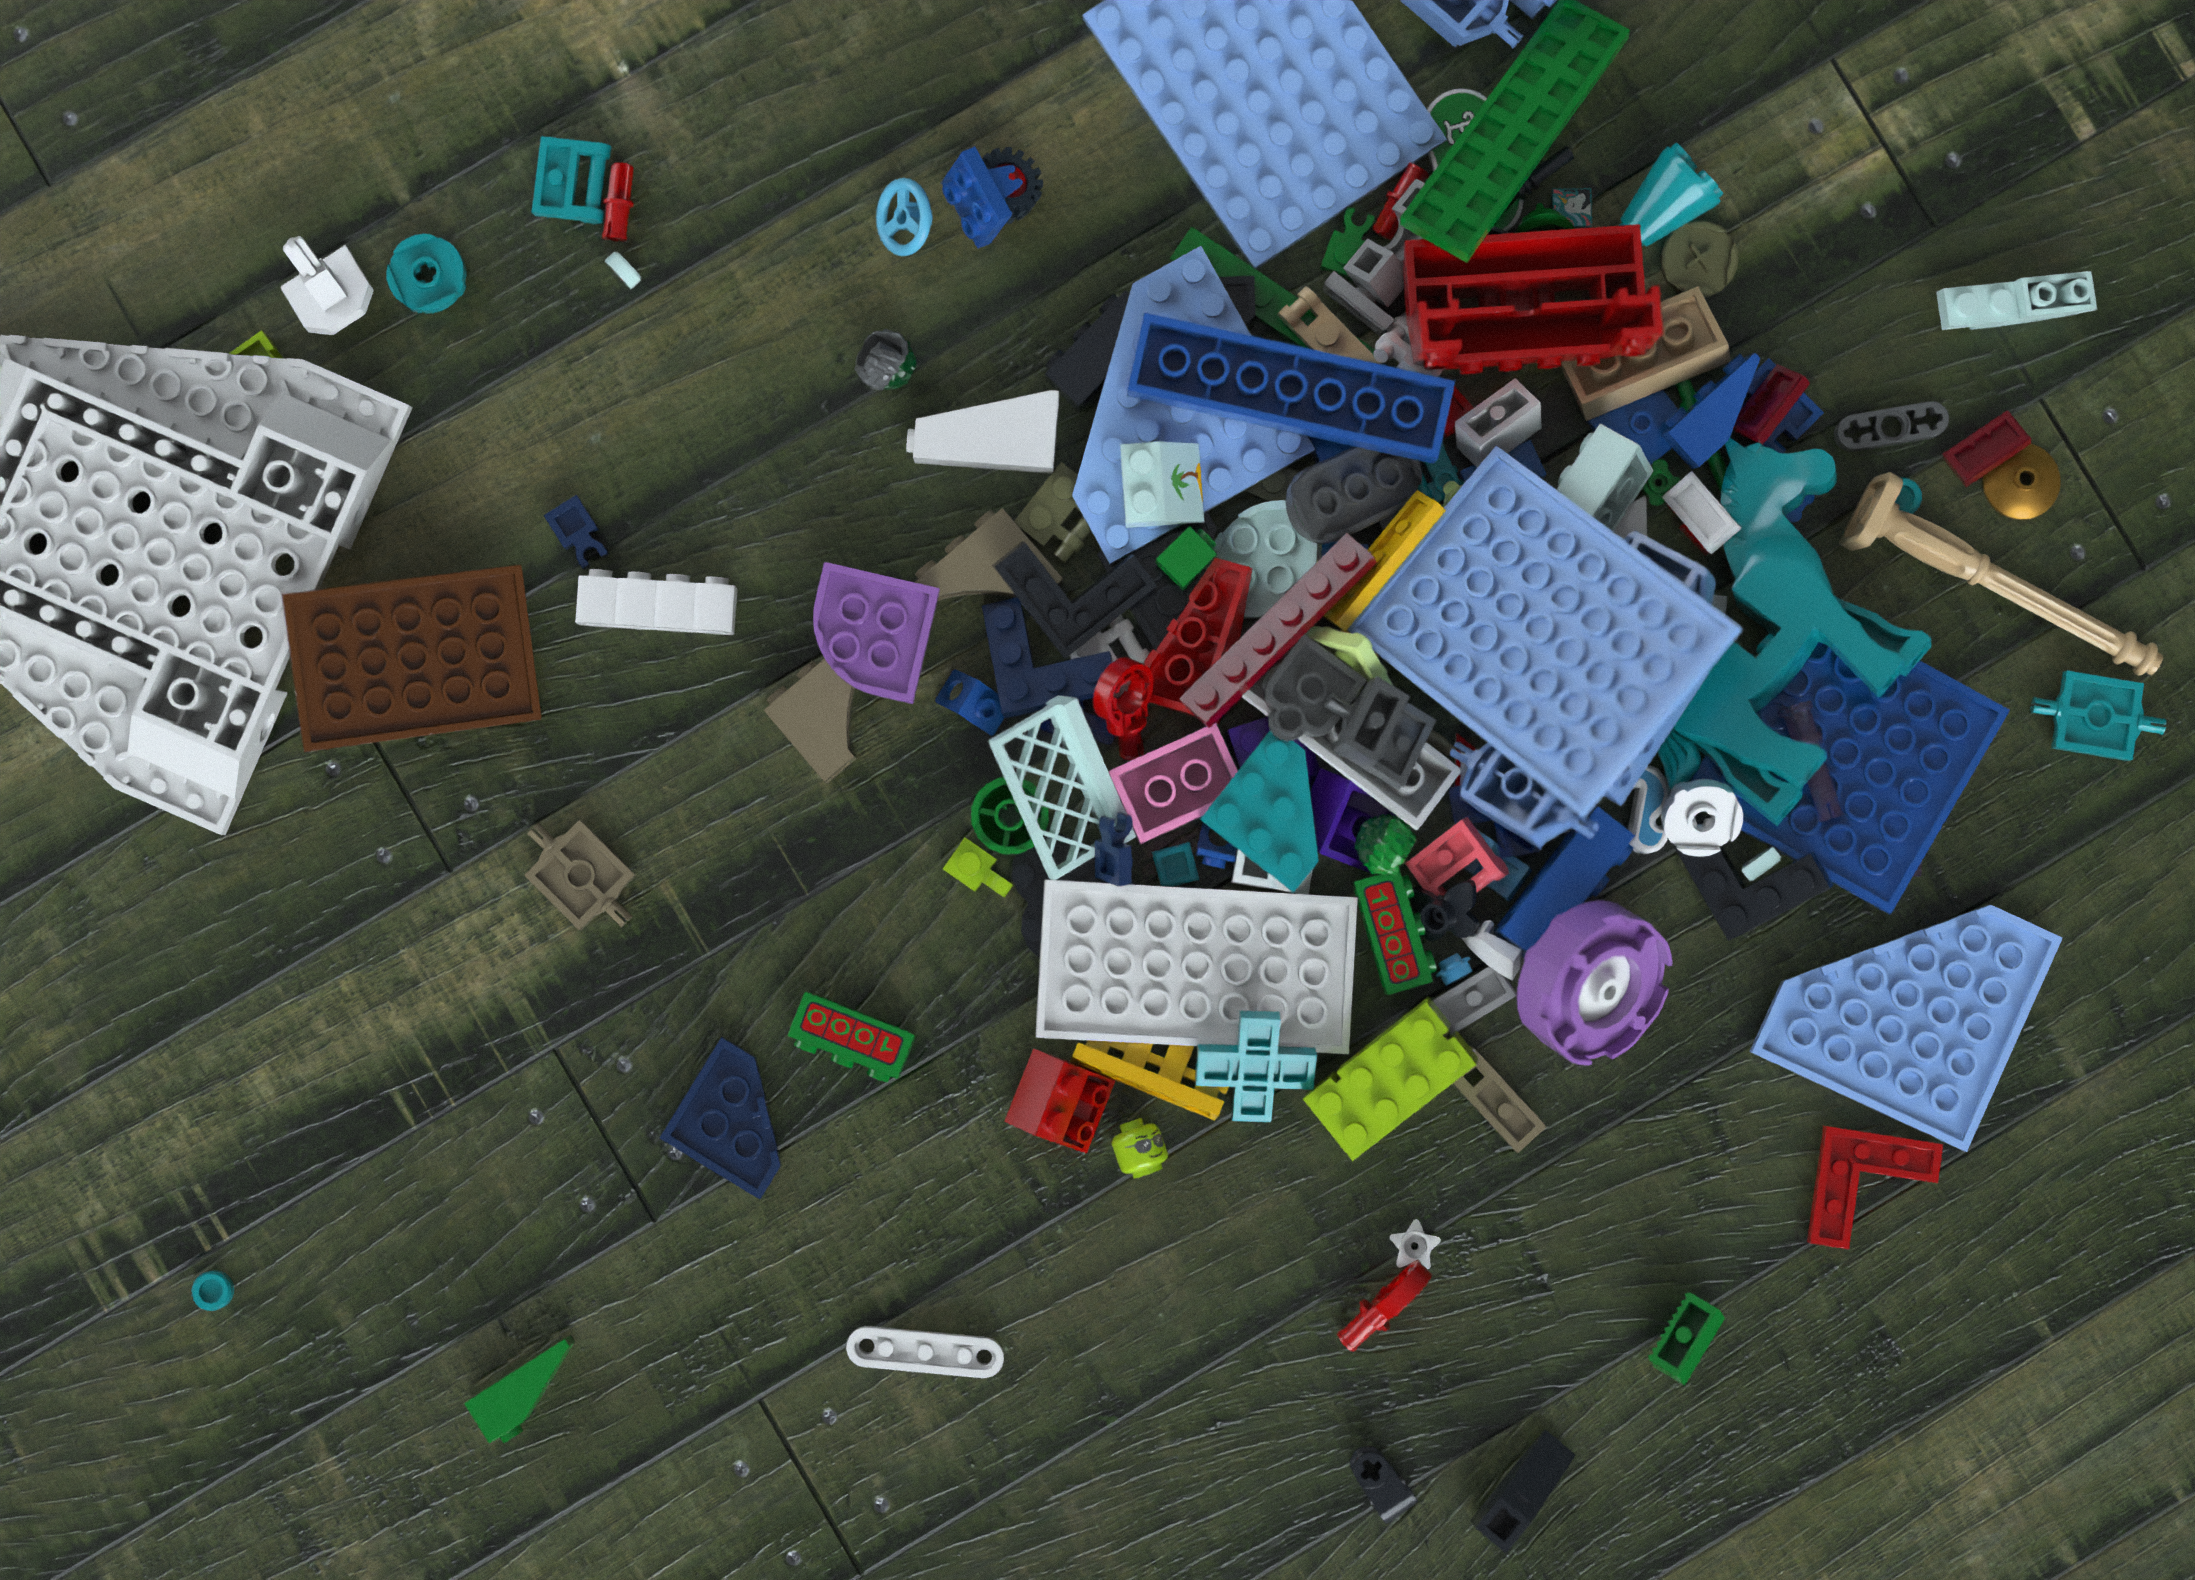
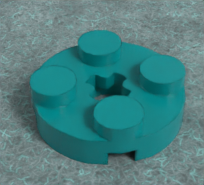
M430 234L414 235L399 243L393 251L394 255L386 270L388 286L393 295L412 311L417 313H436L455 303L457 298L461 297L465 292L466 267L464 260L457 249L442 238ZM427 264L430 269L436 268L433 281L426 283L424 280H417V275L422 273L421 266Z

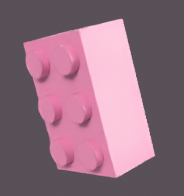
M1215 723L1210 728L1200 729L1108 772L1126 814L1132 817V828L1141 845L1202 817L1238 770Z

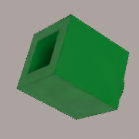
M1189 526L1156 558V564L1184 591L1217 557V553L1213 550L1217 544L1204 530L1200 529L1195 532Z

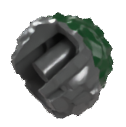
M888 329L874 331L865 339L862 350L857 354L855 370L860 377L859 379L869 386L871 390H894L908 384L916 368L917 357L910 347V342L905 340L903 334Z

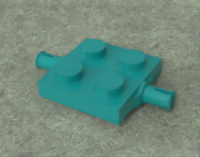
M2064 671L2062 673L2060 693L2055 701L2033 697L2031 704L2039 706L2030 707L2031 713L2053 716L2054 732L2051 748L2124 761L2133 760L2135 741L2141 731L2163 735L2166 727L2161 726L2167 724L2165 718L2144 716L2141 703L2144 683L2073 671Z

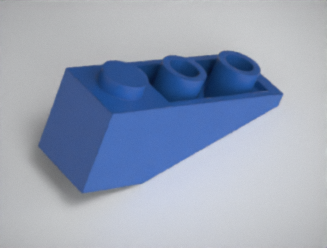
M1756 353L1750 354L1745 358L1741 354L1737 355L1722 369L1726 375L1718 383L1714 384L1710 380L1694 394V397L1697 399L1695 404L1687 411L1680 407L1665 421L1668 428L1660 435L1691 469L1700 467L1729 440L1760 361V357Z

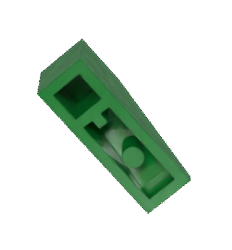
M571 1335L464 1403L489 1444L497 1438H500L504 1444L524 1431L520 1424L530 1417L575 1343Z

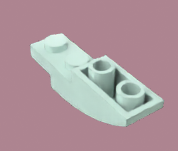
M2091 271L2025 277L2014 282L1943 288L1936 292L1942 330L1970 327V330L1999 327L2069 316L2097 309Z

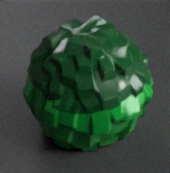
M1382 814L1381 816H1374L1360 825L1354 847L1358 851V857L1363 865L1372 874H1390L1395 876L1399 872V866L1405 862L1416 842L1417 836L1411 831L1412 827L1398 816H1392L1391 814Z

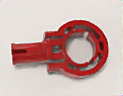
M1122 657L1113 661L1101 674L1095 687L1093 706L1096 714L1106 720L1108 732L1118 736L1120 757L1125 760H1134L1139 758V755L1143 756L1144 754L1141 730L1147 723V705L1152 696L1154 678L1149 667L1129 657ZM1131 680L1128 690H1124L1117 700L1113 696L1114 693H1119L1121 686Z
M1416 1260L1403 1269L1386 1287L1383 1286L1376 1294L1374 1300L1369 1302L1367 1299H1363L1360 1302V1313L1337 1333L1341 1343L1348 1350L1355 1352L1358 1346L1376 1330L1388 1331L1390 1329L1388 1320L1398 1316L1400 1311L1421 1292L1430 1281L1432 1273L1419 1260Z

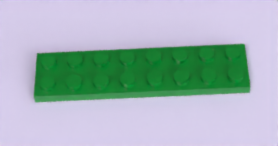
M1559 0L1401 215L1400 225L1467 263L1629 38L1630 29L1576 0Z

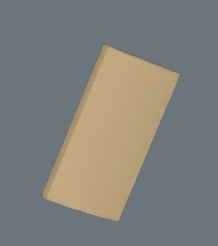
M1699 287L1661 301L1663 334L1650 349H1646V354L1631 357L1619 355L1600 359V364L1593 366H1577V361L1561 362L1563 372L1586 421L1731 361L1728 342Z

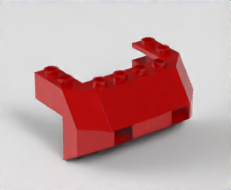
M1640 224L1486 235L1467 263L1425 239L1405 240L1403 280L1406 320L1414 365L1424 366L1425 370L1459 369L1460 374H1476L1483 372V367L1498 366L1499 371L1510 372L1521 370L1522 364L1537 363L1539 369L1561 367L1562 361H1577V366H1593L1600 364V359L1619 355L1626 357L1646 354V349H1650L1663 334L1659 286H1651L1645 293ZM1589 290L1590 300L1555 302V292ZM1478 297L1479 308L1459 309L1458 300L1453 299Z

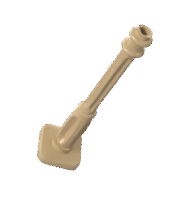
M1888 472L1874 477L1867 486L1841 536L1839 544L1851 551L1867 548L1874 542L1876 537L1880 539L1884 536L1898 548L1921 562L1947 574L1965 579L1970 585L1979 583L2112 655L2113 663L2121 664L2126 662L2133 666L2135 675L2140 676L2144 673L2153 675L2160 667L2163 655L2158 653V646L2155 643L2151 642L2144 645L2138 642L2135 632L2129 631L2123 634L1991 563L1988 555L1980 554L1968 543L1944 528L1919 516L1899 510V505L1895 503V500L1903 486L1902 478Z

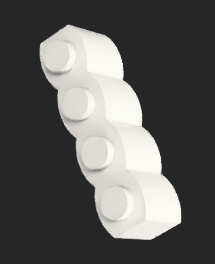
M589 569V576H579L575 622L579 625L734 635L737 588L735 585H728L729 579L723 577H705V583H691L690 576L667 574L666 581L651 580V574L645 572H628L627 578H613L612 571Z

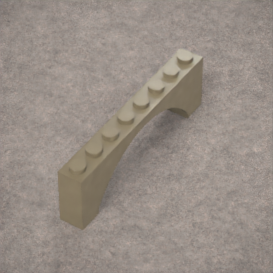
M1002 508L996 514L989 510L974 524L977 528L976 531L966 539L963 535L954 539L944 549L948 554L937 564L931 560L915 573L918 580L914 582L939 588L938 601L964 595L982 594L1016 598L992 565L1022 541L1026 542L1059 587L1063 584V578ZM824 658L819 664H816L813 660L804 666L796 674L799 680L788 690L785 686H782L771 694L766 700L769 706L764 711L821 779L828 784L857 759L850 750L849 734L850 711L855 688L840 678Z

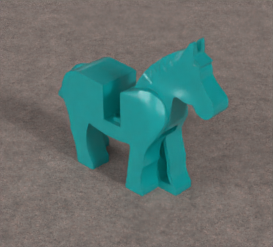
M1729 438L1725 446L1730 463L1724 475L1720 504L1742 528L1723 544L1731 573L1735 580L1732 591L1737 608L1770 634L1757 647L1756 653L1759 655L1756 658L1732 641L1708 670L1709 673L1657 753L1664 767L1668 787L1671 790L1681 782L1688 783L1701 766L1700 751L1717 766L1732 791L1778 826L1803 797L1801 789L1827 760L1826 752L1816 744L1794 741L1774 732L1762 722L1756 712L1772 701L1793 680L1812 654L1818 642L1828 645L1866 686L1880 698L1900 674L1907 676L1932 647L1931 637L1922 630L1913 631L1896 627L1888 623L1877 613L1836 597L1833 594L1818 553L1785 517L1803 503L1806 495H1822L1829 492L1837 482L1835 462L1829 453L1821 449H1810L1795 453H1779L1769 447H1764L1760 443L1743 447ZM1768 771L1774 772L1788 782L1776 779Z

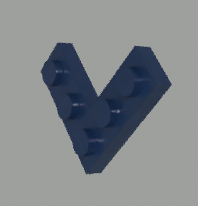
M1018 598L982 605L1001 710L1005 718L1042 710L1047 707V701L1058 695L1074 697L1078 701L1093 698L1095 687L1101 674L1113 662L1110 651L1035 668L1024 609Z

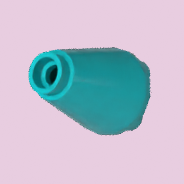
M1675 143L1671 148L1667 146L1661 152L1621 216L1620 221L1622 223L1619 226L1640 224L1641 243L1647 247L1716 207L1721 202L1719 198L1724 193L1718 187L1719 185L1703 169L1696 174L1694 170L1697 168V165L1692 161L1689 154L1678 143Z

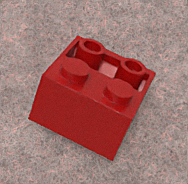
M1033 1048L1004 1122L1034 1136L1087 1153L1109 1100L1115 1080Z

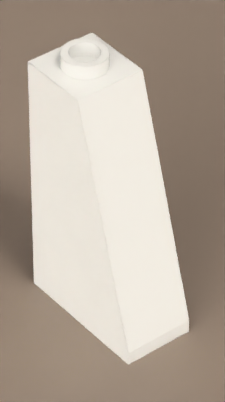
M1050 390L917 418L915 429H908L906 451L913 453V460L918 464L1052 474L1054 471L1059 391Z

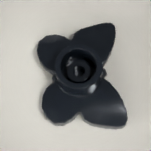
M1466 880L1455 885L1444 896H1436L1434 893L1423 888L1412 887L1414 897L1410 898L1415 913H1420L1421 922L1425 928V935L1423 936L1426 940L1436 941L1442 938L1446 931H1451L1459 938H1467L1477 932L1479 922L1469 912L1476 904V884L1473 880Z

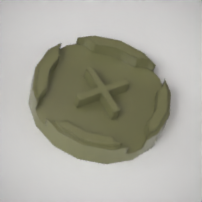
M1692 220L1681 226L1666 238L1660 252V269L1666 282L1679 294L1695 287H1699L1704 298L1719 293L1733 279L1738 267V249L1735 242H1732L1731 237L1727 234L1728 232L1722 226L1707 220Z

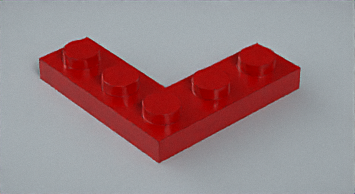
M1823 1126L1807 1242L1849 1249L1860 1171L1938 1183L1943 1144Z

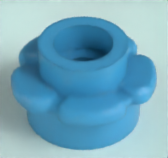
M1456 953L1438 963L1441 971L1436 973V978L1441 977L1444 985L1449 986L1473 972L1468 963L1471 960L1470 957L1461 959L1459 953Z

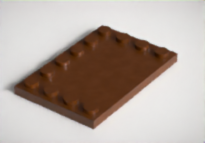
M521 564L281 594L304 752L542 719Z

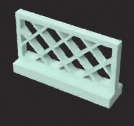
M1060 695L1047 701V707L988 740L1049 879L1054 881L1095 857V843L1091 846L1081 843L1088 821L1095 823L1101 834L1099 828L1101 816L1113 818L1115 827L1117 824V813H1126L1077 698ZM1048 718L1051 719L1055 728L1051 744L1036 739L1040 723ZM1028 731L1027 736L1023 735L1022 733ZM1014 738L1025 741L1019 763L1009 759L1003 746ZM1034 744L1049 749L1042 771L1028 766ZM1057 752L1065 754L1070 762L1065 779L1051 774ZM1026 771L1040 775L1034 798L1025 795L1021 787ZM1049 779L1064 784L1058 805L1043 801ZM1073 787L1081 789L1085 797L1081 813L1066 809ZM1041 805L1056 810L1049 832L1041 830L1037 823ZM1064 814L1079 818L1072 840L1058 835ZM1133 828L1125 838L1124 844L1136 837ZM1056 840L1070 844L1066 861L1056 866L1052 857Z

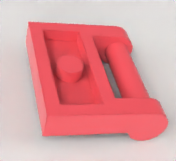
M1468 817L1460 820L1405 863L1422 888L1434 893L1436 896H1444L1447 891L1442 885L1476 859L1483 866L1481 871L1469 879L1475 882L1476 893L1493 880L1500 881L1509 874L1506 863L1494 854Z

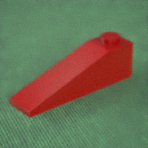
M1214 558L1190 593V601L1177 620L1173 618L1167 627L1169 632L1156 650L1152 649L1145 659L1144 665L1150 668L1154 678V687L1149 703L1197 718L1182 704L1179 698L1240 639L1253 568ZM1221 718L1216 722V724L1220 725Z

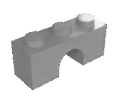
M1415 179L1392 208L1399 221L1398 230L1393 240L1385 247H1382L1367 238L1343 268L1357 287L1360 285L1374 295L1378 303L1387 308L1404 289L1403 261L1405 240L1424 239L1400 225L1401 215L1425 184L1418 179Z

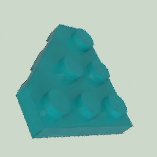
M1269 731L1200 820L1292 893L1296 891L1318 863L1305 750L1294 741L1280 740Z

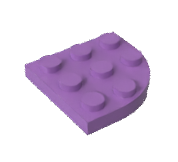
M824 562L815 599L813 623L816 641L825 660L840 678L854 688L875 696L913 704L940 589Z

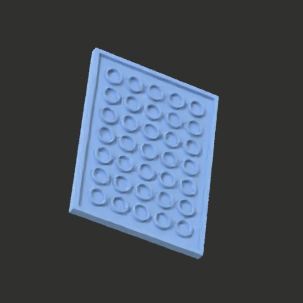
M1104 0L1083 14V20L1248 263L1254 269H1258L1345 211L1347 207H1351L1403 172L1409 163L1415 164L1427 156L1430 151L1447 141L1352 0Z
M1496 445L1444 507L1446 511L1347 630L1351 634L1360 633L1368 638L1372 643L1373 651L1584 819L1737 637L1741 629L1736 623Z

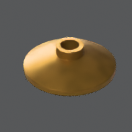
M2034 444L2028 445L1982 476L1983 491L1989 504L2000 514L2016 520L2031 519L2046 512L2055 502L2060 490L2061 480L2056 462L2049 453ZM2022 472L2030 475L2031 483L2029 486H2025L2020 482L2019 476Z

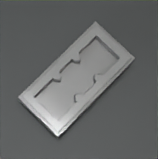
M1335 271L1325 281L1324 293L1379 337L1387 332L1394 319L1375 304L1376 298L1371 292L1360 285L1357 288L1353 287Z

